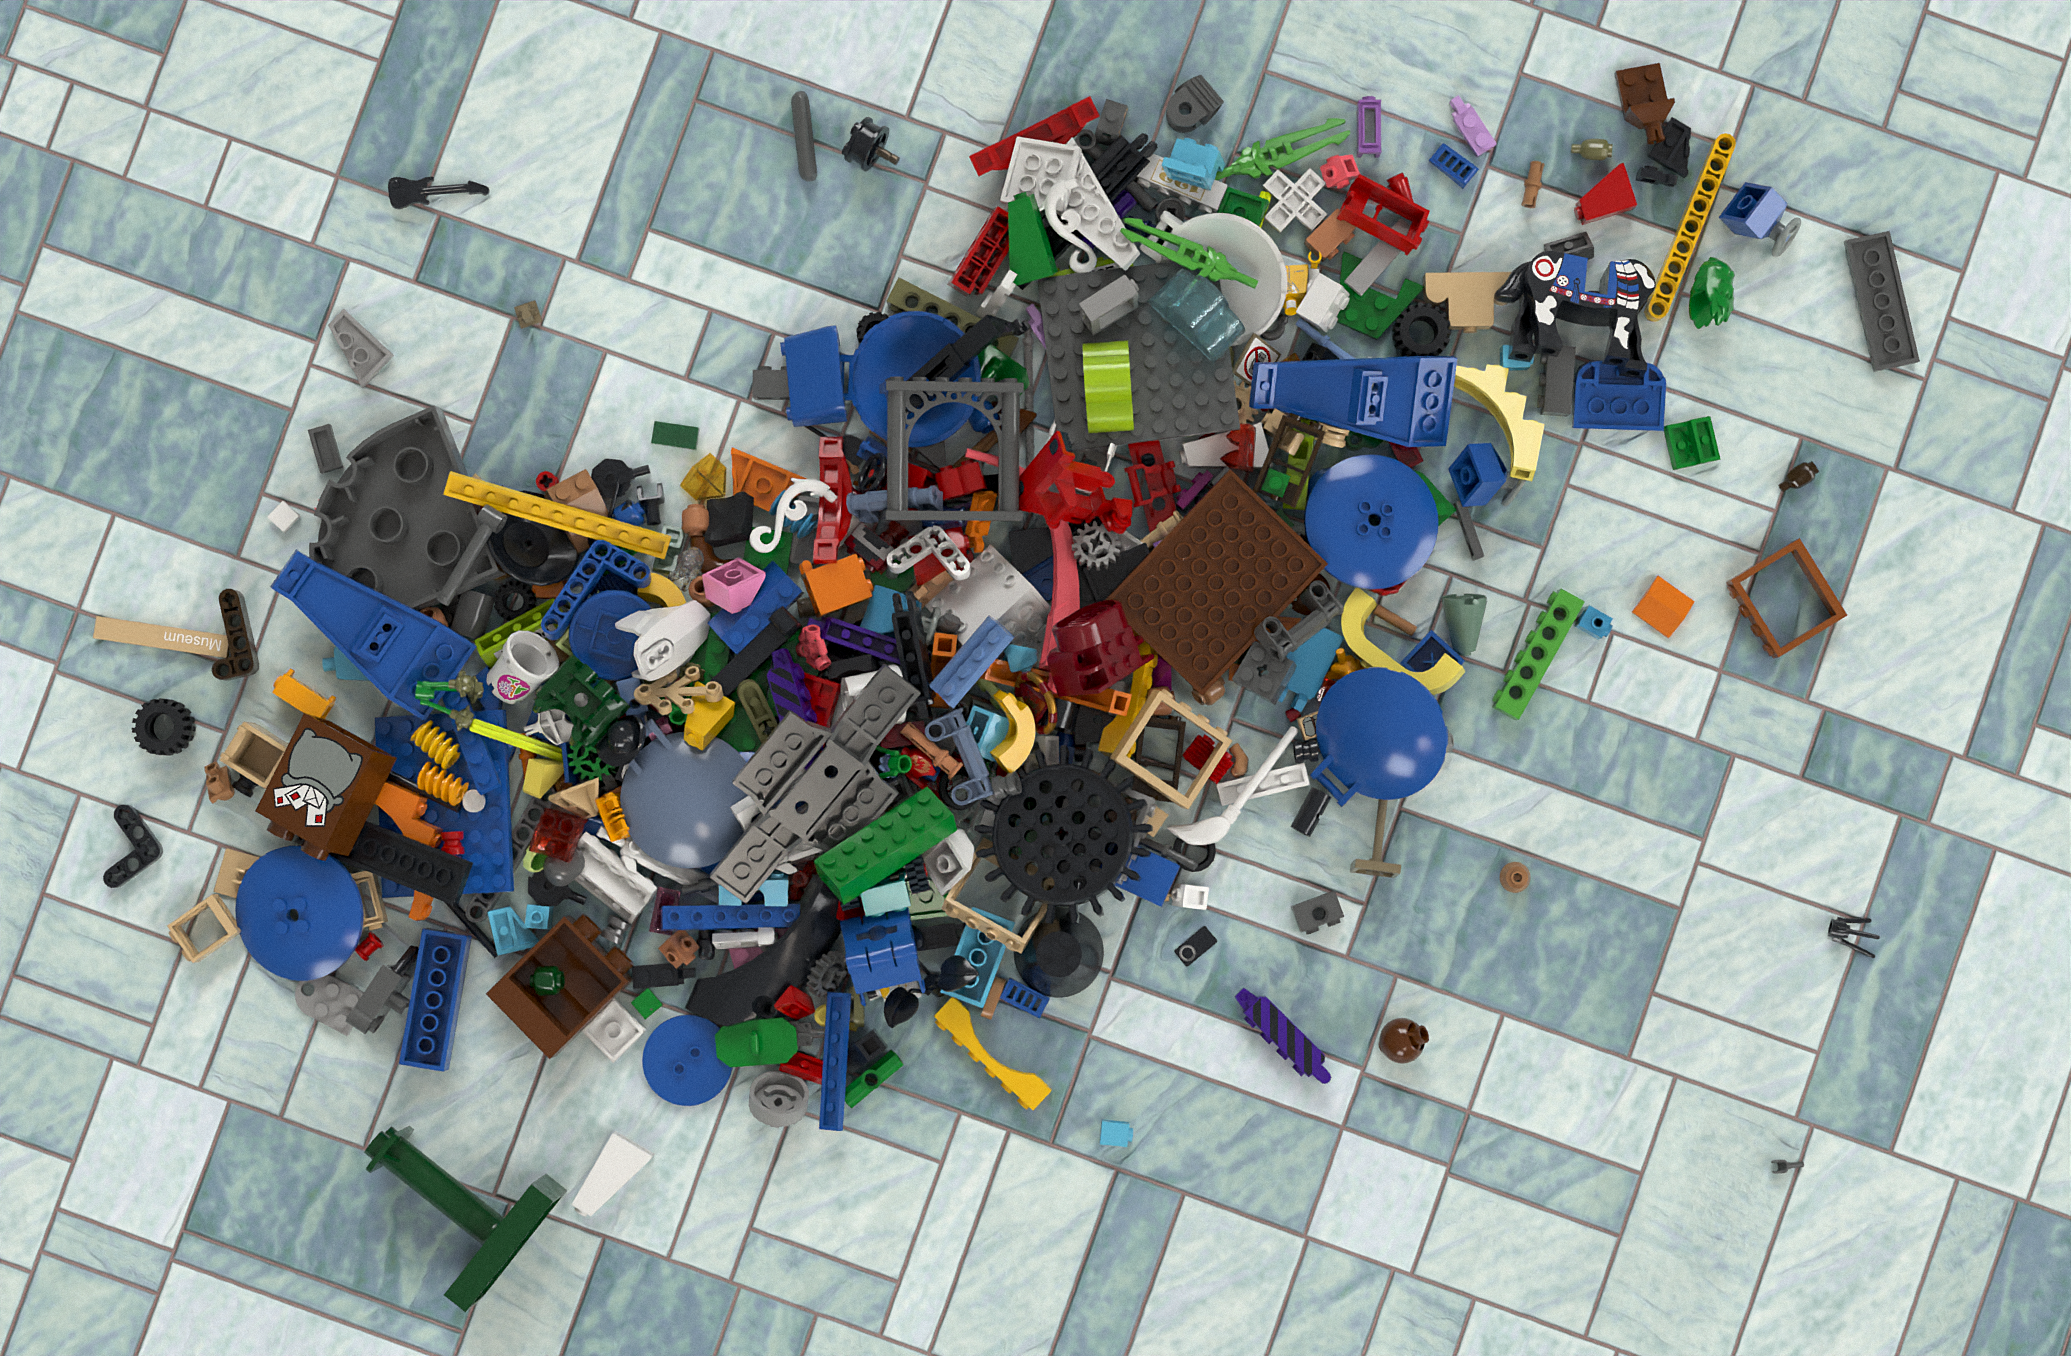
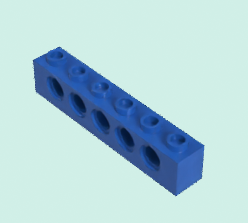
M765 904L742 906H662L661 931L790 928L800 915V904H787V906H765Z

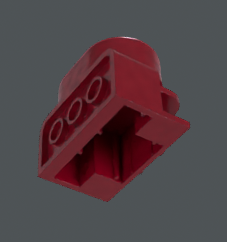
M1104 600L1078 609L1053 626L1052 632L1057 647L1049 652L1047 663L1058 697L1099 694L1154 659V655H1140L1138 645L1144 642L1143 636H1134L1131 626L1128 625L1122 603L1118 600Z

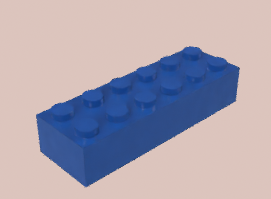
M432 928L422 929L399 1060L400 1065L442 1072L449 1070L472 935Z

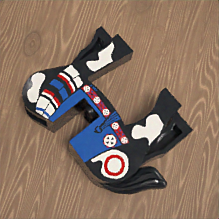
M1545 251L1536 255L1532 261L1523 263L1515 268L1505 283L1495 292L1494 299L1499 302L1513 304L1519 300L1520 303L1518 315L1511 326L1508 359L1531 362L1534 354L1557 357L1563 343L1556 327L1557 318L1579 325L1609 326L1610 334L1602 364L1617 366L1619 376L1642 379L1646 373L1647 363L1641 351L1642 338L1637 316L1653 293L1656 282L1651 270L1641 261L1635 259L1611 261L1600 279L1599 292H1586L1585 283L1588 258L1556 251Z

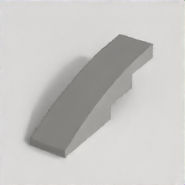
M1400 218L1392 229L1406 236L1410 225ZM1380 240L1347 277L1344 283L1361 297L1399 255L1401 250Z

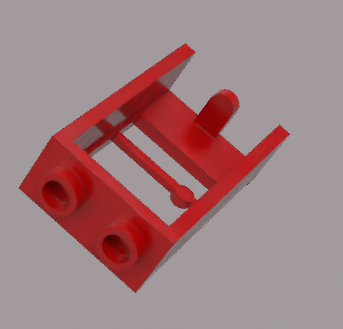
M1358 174L1350 185L1336 219L1344 220L1405 252V255L1408 256L1412 249L1417 250L1422 241V238L1419 236L1421 232L1424 233L1430 222L1427 220L1430 211L1373 180ZM1368 199L1379 204L1375 207L1376 212L1373 218L1362 213ZM1383 207L1412 221L1406 236L1376 220Z

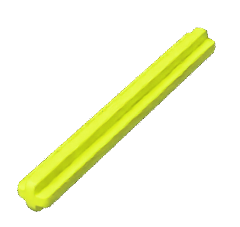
M473 719L469 726V730L474 733L563 763L562 748L479 719Z

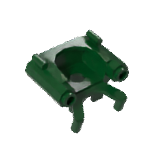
M571 654L536 691L532 710L535 713H543L553 709L563 711L570 717L573 724L569 743L576 747L580 741L586 748H589L590 745L594 747L607 733L610 726L625 714L630 705L618 694H615V690L605 680H599L597 678L598 674ZM579 693H584L588 697V703L583 707L577 706L574 702L575 696Z

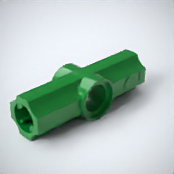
M892 1049L845 1088V1102L851 1109L904 1065ZM868 1073L877 1075L878 1082L876 1084L870 1085L866 1082L865 1077Z

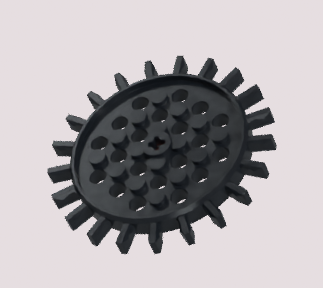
M1061 745L1059 752L1060 764L1047 766L1044 753L1038 749L1035 750V757L1039 765L1038 769L1027 774L1023 765L1015 770L1020 776L1022 792L1020 794H1008L1007 797L1001 800L999 805L981 800L980 805L986 810L996 812L993 826L981 824L976 825L974 828L978 833L992 834L993 847L977 851L976 857L988 858L995 855L999 867L989 872L984 878L987 882H992L1005 875L1011 885L1000 897L1003 902L1009 901L1018 890L1028 896L1021 910L1022 915L1028 917L1032 912L1035 902L1038 901L1047 904L1046 923L1053 924L1057 906H1069L1071 922L1079 924L1078 905L1090 901L1093 911L1101 917L1104 915L1103 907L1098 901L1099 896L1109 890L1115 899L1121 902L1125 900L1123 893L1115 887L1116 882L1123 874L1133 881L1140 882L1141 876L1136 871L1128 869L1127 866L1132 855L1142 858L1151 856V852L1145 848L1134 847L1135 833L1153 831V826L1145 823L1134 825L1131 813L1143 809L1148 804L1145 799H1139L1127 804L1122 793L1131 788L1135 783L1131 776L1124 779L1116 787L1108 780L1109 775L1116 767L1117 763L1110 759L1105 764L1101 773L1089 769L1093 760V751L1091 749H1086L1081 765L1068 763V747ZM1078 780L1083 781V790L1074 792L1073 784ZM1051 782L1052 790L1047 794L1042 793V784ZM1099 796L1101 799L1099 806L1090 807V798ZM1062 797H1067L1069 801L1068 806L1064 809H1059L1057 806L1058 800ZM1029 799H1035L1037 802L1033 810L1026 809L1025 805ZM1110 811L1117 813V819L1113 823L1106 821V814ZM1079 812L1084 813V822L1075 824L1074 816ZM1051 814L1053 816L1052 823L1044 826L1042 824L1043 816ZM1019 815L1021 818L1020 825L1012 827L1010 825L1011 818ZM1094 828H1100L1102 832L1097 840H1092L1090 837V832ZM1063 830L1068 833V836H1064V840L1058 837L1059 834L1063 833ZM1036 831L1037 839L1029 843L1026 839L1027 833ZM1111 843H1115L1118 846V851L1114 855H1108L1106 851L1107 846ZM1078 845H1084L1086 848L1085 854L1081 857H1077L1074 853ZM1047 846H1052L1054 849V853L1050 858H1044L1043 849ZM1019 847L1022 851L1020 858L1012 859L1011 851ZM1095 860L1102 862V869L1099 872L1091 870V864ZM1067 861L1070 864V870L1062 874L1059 871V865ZM1031 863L1038 865V871L1034 875H1029L1027 872V867ZM1079 877L1086 878L1087 884L1083 889H1077L1075 886V882ZM1048 878H1052L1055 883L1051 890H1045L1043 887L1044 881Z

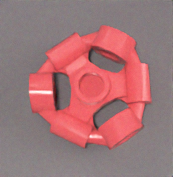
M808 625L802 628L798 636L800 642L795 648L797 655L805 657L806 663L816 670L826 669L830 666L831 661L826 655L828 651L824 639L820 637V627Z

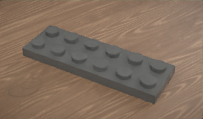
M1890 231L1845 240L1844 246L1873 372L1920 362Z

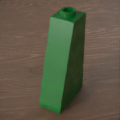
M1026 192L1013 195L1014 200L1008 202L1009 267L1011 271L1017 274L1013 281L1016 286L1045 278L1058 272L1035 195H1027Z

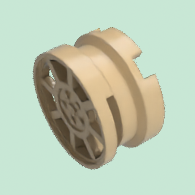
M1319 422L1320 425H1323L1322 430L1326 431L1322 443L1335 447H1345L1346 441L1344 439L1345 436H1348L1349 430Z

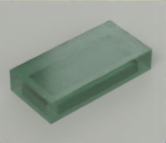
M654 421L651 443L697 450L700 428Z

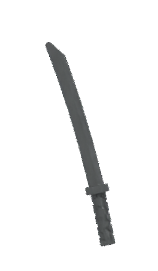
M1147 837L1141 838L1139 841L1140 845L1160 853L1163 858L1169 857L1192 870L1197 868L1198 862L1176 852L1169 844L1164 846Z

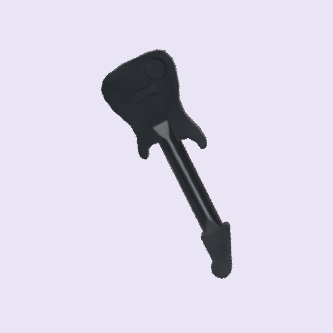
M431 176L420 180L393 177L388 181L389 199L391 206L395 209L407 208L417 203L429 205L430 201L425 198L428 195L469 192L470 195L482 194L486 196L490 193L489 187L470 180L467 184L428 186L430 182L434 181V177Z

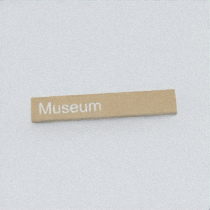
M96 616L94 639L222 658L229 657L230 648L227 635Z

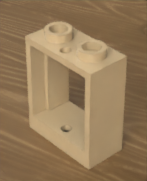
M219 894L210 895L167 925L170 930V937L175 943L178 942L183 948L181 951L183 956L192 963L200 962L241 932L240 928L237 927L236 919ZM210 907L227 934L199 953L181 926Z

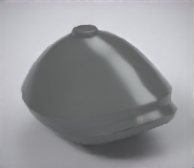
M577 845L559 846L553 849L545 858L543 865L545 877L553 885L566 886L583 871L585 859Z

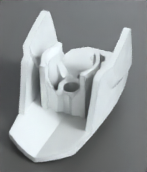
M691 600L681 606L637 611L616 622L615 627L617 629L635 633L639 636L634 646V657L638 670L632 672V676L652 681L669 674L679 667L707 639L710 628L708 625L711 618L710 613L696 600Z

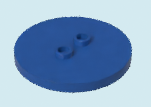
M606 590L590 596L578 607L570 622L569 643L573 655L583 664H587L598 674V678L617 681L633 677L631 673L638 670L634 657V646L639 636L635 633L617 629L615 623L637 611H647L652 608L639 596L624 590Z
M680 1015L666 1020L651 1033L643 1050L642 1065L648 1084L658 1096L675 1105L695 1106L711 1100L723 1090L730 1079L733 1067L730 1068L717 1058L715 1034L720 1030V1027L716 1023L698 1015Z

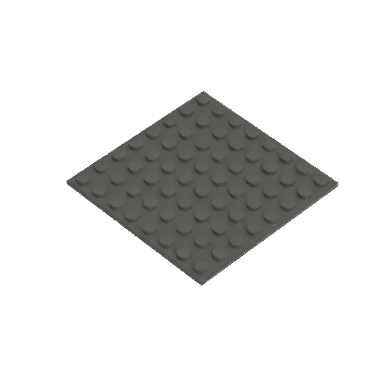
M1174 261L1131 266L1126 271L1122 268L1038 279L1056 431L1069 434L1068 437L1070 438L1069 441H1071L1070 444L1073 451L1107 447L1111 443L1123 445L1240 429L1224 306L1220 301H1217L1216 304L1214 303L1215 299H1222L1220 280L1214 282L1210 281L1208 277H1198L1200 269L1192 271ZM1123 275H1126L1129 280L1133 279L1139 288V291H1137L1140 297L1138 298V308L1093 336L1080 318L1079 303ZM1197 278L1206 285L1207 290L1198 282ZM1128 340L1134 430L1088 433L1082 344Z

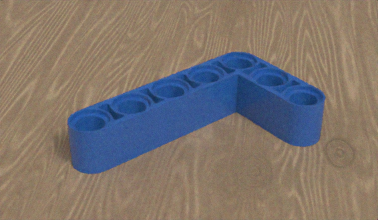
M605 540L595 541L543 617L541 628L545 637L549 640H557L563 636L570 625L574 613L582 602L588 598L606 570L637 588H645L651 583L649 567ZM599 550L608 551L605 556L600 557L596 555ZM619 561L627 562L622 568L616 567V563ZM588 568L595 569V572L591 575L584 574ZM638 572L646 573V576L642 579L635 578ZM580 586L583 588L578 594L572 593L574 587ZM563 605L570 606V610L567 612L559 611ZM550 624L558 625L554 631H548L547 627Z

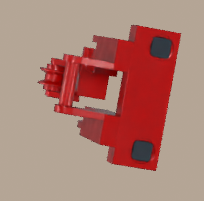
M1056 431L1019 476V510L1043 515L1047 525L1052 529H1057L1060 526L1061 520L1081 524L1084 520L1086 523H1090L1095 516H1098L1108 532L1113 531L1123 534L1132 523V500L1113 497L1112 500H1107L1102 487L1111 488L1115 484L1114 477L1108 472L1101 471L1100 467L1073 461L1075 454L1072 453L1073 449L1070 444L1071 441H1069V434ZM1055 483L1059 493L1047 490ZM1075 488L1092 493L1090 496L1076 494Z

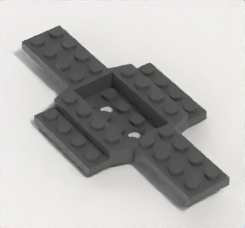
M883 664L831 728L810 721L806 722L790 710L732 780L735 786L753 799L761 813L709 874L710 878L744 903H747L789 851L798 844L803 843L827 852L878 819L899 793L898 790L880 778L869 759L877 745L921 692L886 664ZM826 742V747L775 808H771ZM830 765L835 766L838 769L837 774L834 777H827L824 774L826 767ZM799 801L808 803V809L803 813L795 810V805Z

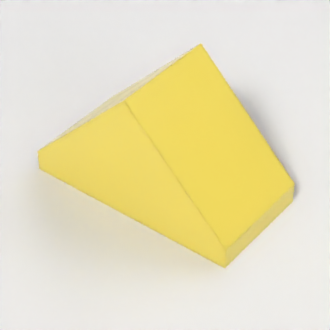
M551 758L529 759L522 789L524 793L541 799L564 773L563 763Z

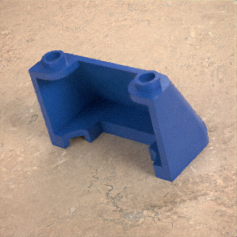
M836 325L784 338V342L780 343L781 354L786 356L790 407H786L788 421L792 420L794 427L848 422L841 372L840 340Z

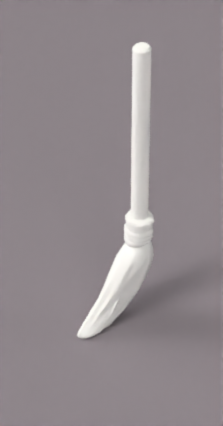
M1294 726L1289 728L1234 804H1229L1220 816L1210 817L1191 824L1171 825L1167 829L1190 845H1207L1222 839L1228 833L1231 824L1241 814L1240 809L1298 733V729Z

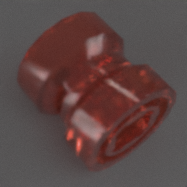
M890 521L888 529L882 532L879 537L896 549L900 546V541L906 538L910 532L896 521Z

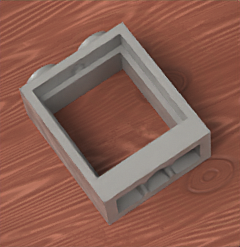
M1123 275L1079 303L1080 318L1093 336L1138 308V298L1140 297L1137 292L1139 291L1137 284L1133 279L1129 280L1126 275Z

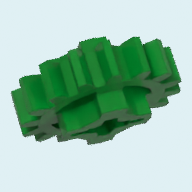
M579 741L576 747L570 745L574 752L568 754V757L573 758L569 766H576L573 773L581 772V779H584L587 775L589 780L594 779V776L602 780V773L609 776L608 768H615V766L606 764L601 769L600 763L602 760L600 757L596 758V763H593L592 760L583 761L584 758L590 755V750L597 753L596 747L591 745L589 748L585 747L583 756L577 758L578 751L583 744ZM587 764L591 766L593 772L584 770L580 765Z

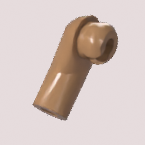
M1236 743L1229 750L1236 759L1234 767L1231 768V774L1238 778L1244 776L1247 772L1249 759L1240 745Z

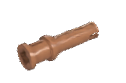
M911 722L900 732L923 753L933 760L932 763L935 767H940L948 774L950 780L964 765L962 762L958 763L951 757L947 749L942 750L933 741L929 740Z

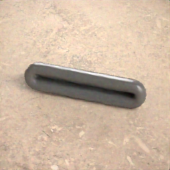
M798 91L791 98L798 170L800 177L810 182L817 178L810 104L807 94L804 91Z

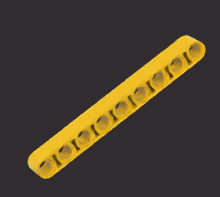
M1721 134L1711 144L1656 279L1655 289L1645 306L1644 314L1649 321H1659L1669 311L1735 149L1736 142L1730 134ZM1719 141L1725 142L1728 150H1722L1719 147ZM1710 162L1718 163L1719 171H1714L1710 166ZM1702 182L1709 183L1711 191H1705L1702 188ZM1694 203H1700L1703 211L1697 212L1694 209ZM1685 223H1691L1694 226L1695 230L1693 233L1685 229ZM1677 244H1683L1686 247V253H1680L1677 250ZM1669 264H1674L1678 268L1677 274L1669 271ZM1660 285L1668 286L1669 294H1663L1660 291ZM1652 305L1660 307V315H1655L1652 312Z

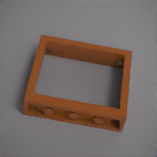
M1800 538L1792 541L1726 582L1728 585L1727 589L1730 592L1729 595L1733 599L1736 598L1740 605L1738 607L1740 613L1744 618L1748 617L1752 624L1750 626L1752 632L1756 637L1761 638L1764 643L1762 645L1763 650L1769 656H1772L1773 659L1779 658L1847 616L1844 608ZM1791 552L1831 617L1780 647L1740 582Z

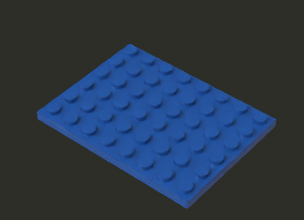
M506 710L474 711L476 719L507 729ZM446 713L430 714L425 721L416 715L375 717L376 747L397 758L391 769L392 771L416 783L421 769L427 762L432 764L430 770L436 765L439 766L438 773L443 770L441 764L435 762V758H430L428 752H423L421 747L415 745V741H410L413 733L422 724L432 720L433 725L431 729L439 726L438 735L446 732L445 741L453 738L451 746H454L456 743L459 744L450 717ZM486 736L483 737L502 786L484 794L486 800L484 808L479 812H469L464 808L461 801L459 803L462 805L461 810L456 813L427 799V809L420 816V819L442 828V832L463 831L464 838L460 840V843L464 847V854H455V856L471 861L473 865L462 894L514 891L508 744ZM460 746L458 749L460 757L450 768L446 769V777L453 773L455 774L454 781L461 777L463 779L462 785L466 782L469 783L467 791L477 790ZM378 806L379 826L403 835L394 820ZM441 841L437 848L441 850L445 841ZM381 877L382 898L414 897L413 889Z

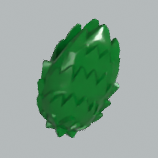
M1710 257L1708 261L1703 262L1700 266L1690 291L1689 316L1697 329L1702 328L1704 325L1705 327L1709 326L1712 319L1715 320V325L1717 326L1723 321L1727 322L1734 309V271H1732L1728 264L1714 257Z

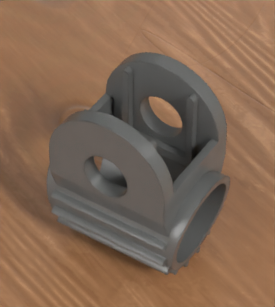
M1198 75L1184 82L1174 91L1175 94L1170 98L1167 105L1166 119L1169 126L1176 132L1189 133L1201 124L1203 126L1206 125L1217 113L1224 101L1204 77ZM1187 109L1190 114L1182 115L1179 111Z

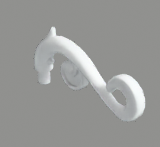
M1076 177L1067 181L1061 180L1053 185L1048 191L1039 211L1045 210L1048 222L1061 237L1087 252L1089 256L1087 263H1080L1077 256L1080 250H1075L1069 260L1070 267L1074 272L1085 273L1091 272L1094 269L1097 257L1091 247L1071 233L1080 225L1079 213L1075 209L1069 208L1064 210L1061 219H1067L1068 223L1063 224L1056 214L1058 199L1060 198L1063 201L1064 194L1068 193L1069 189L1079 186Z
M791 478L794 484L784 492L777 506L775 532L772 542L763 544L760 541V536L763 533H771L769 527L760 526L752 530L750 534L751 546L760 553L771 552L779 543L784 517L786 516L791 521H798L806 515V504L803 501L795 500L794 505L796 508L791 509L789 507L791 500L801 492L811 491V496H824L833 503L837 496L829 490L830 487L816 479Z

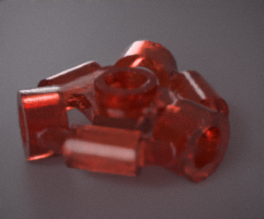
M814 860L807 861L803 871L799 870L793 875L792 881L794 885H791L788 890V897L791 900L800 901L804 894L803 888H806L812 879V874L816 875L818 873Z

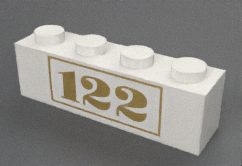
M1155 154L1147 158L1150 163L1134 178L1141 187L1149 188L1150 186L1158 189L1157 192L1165 197L1170 195L1177 197L1178 200L1187 206H1190V204L1199 207L1198 210L1206 214L1217 212L1227 189V184L1215 179L1210 191L1169 179L1162 167L1164 158Z

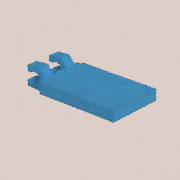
M1323 628L1296 651L1289 652L1286 657L1294 661L1297 666L1278 701L1283 702L1289 689L1296 693L1290 706L1302 712L1307 699L1311 700L1312 697H1315L1336 655V650L1339 649L1344 637Z

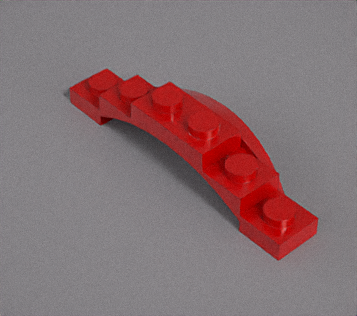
M1089 96L1014 135L970 155L969 158L979 177L992 170H1008L1017 137L1066 144L1085 127L1086 123L1100 117Z
M842 436L820 437L819 441L820 481L830 487L829 490L837 498L831 503L824 496H819L818 525L813 550L814 564L837 563L838 547L846 536L852 519V513H849L847 509L846 498L849 493H853L848 464L843 453Z

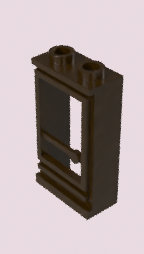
M1289 413V416H1282L1253 491L1296 508L1326 431L1322 430L1323 425L1313 421L1310 424L1301 422L1302 417ZM1286 426L1318 438L1305 471L1284 463L1279 458L1274 459ZM1272 462L1303 474L1299 485L1291 482L1288 483L1283 498L1261 490Z
M1168 715V719L1151 716L1145 727L1178 731L1174 765L1152 763L1148 760L1141 761L1145 727L1138 736L1135 762L1144 767L1157 766L1174 769L1172 781H1162L1178 791L1186 722L1181 721L1182 717ZM1133 775L1135 783L1132 785L1131 790L1149 796L1156 801L1174 803Z

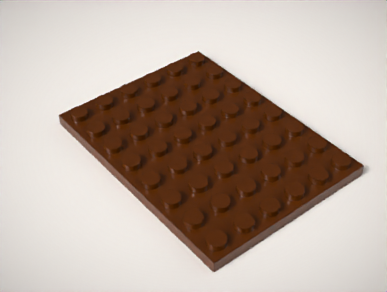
M1229 469L1105 600L1120 601L1128 625L1139 636H1143L1144 641L1203 696L1256 640L1255 628L1267 617L1277 618L1328 563Z

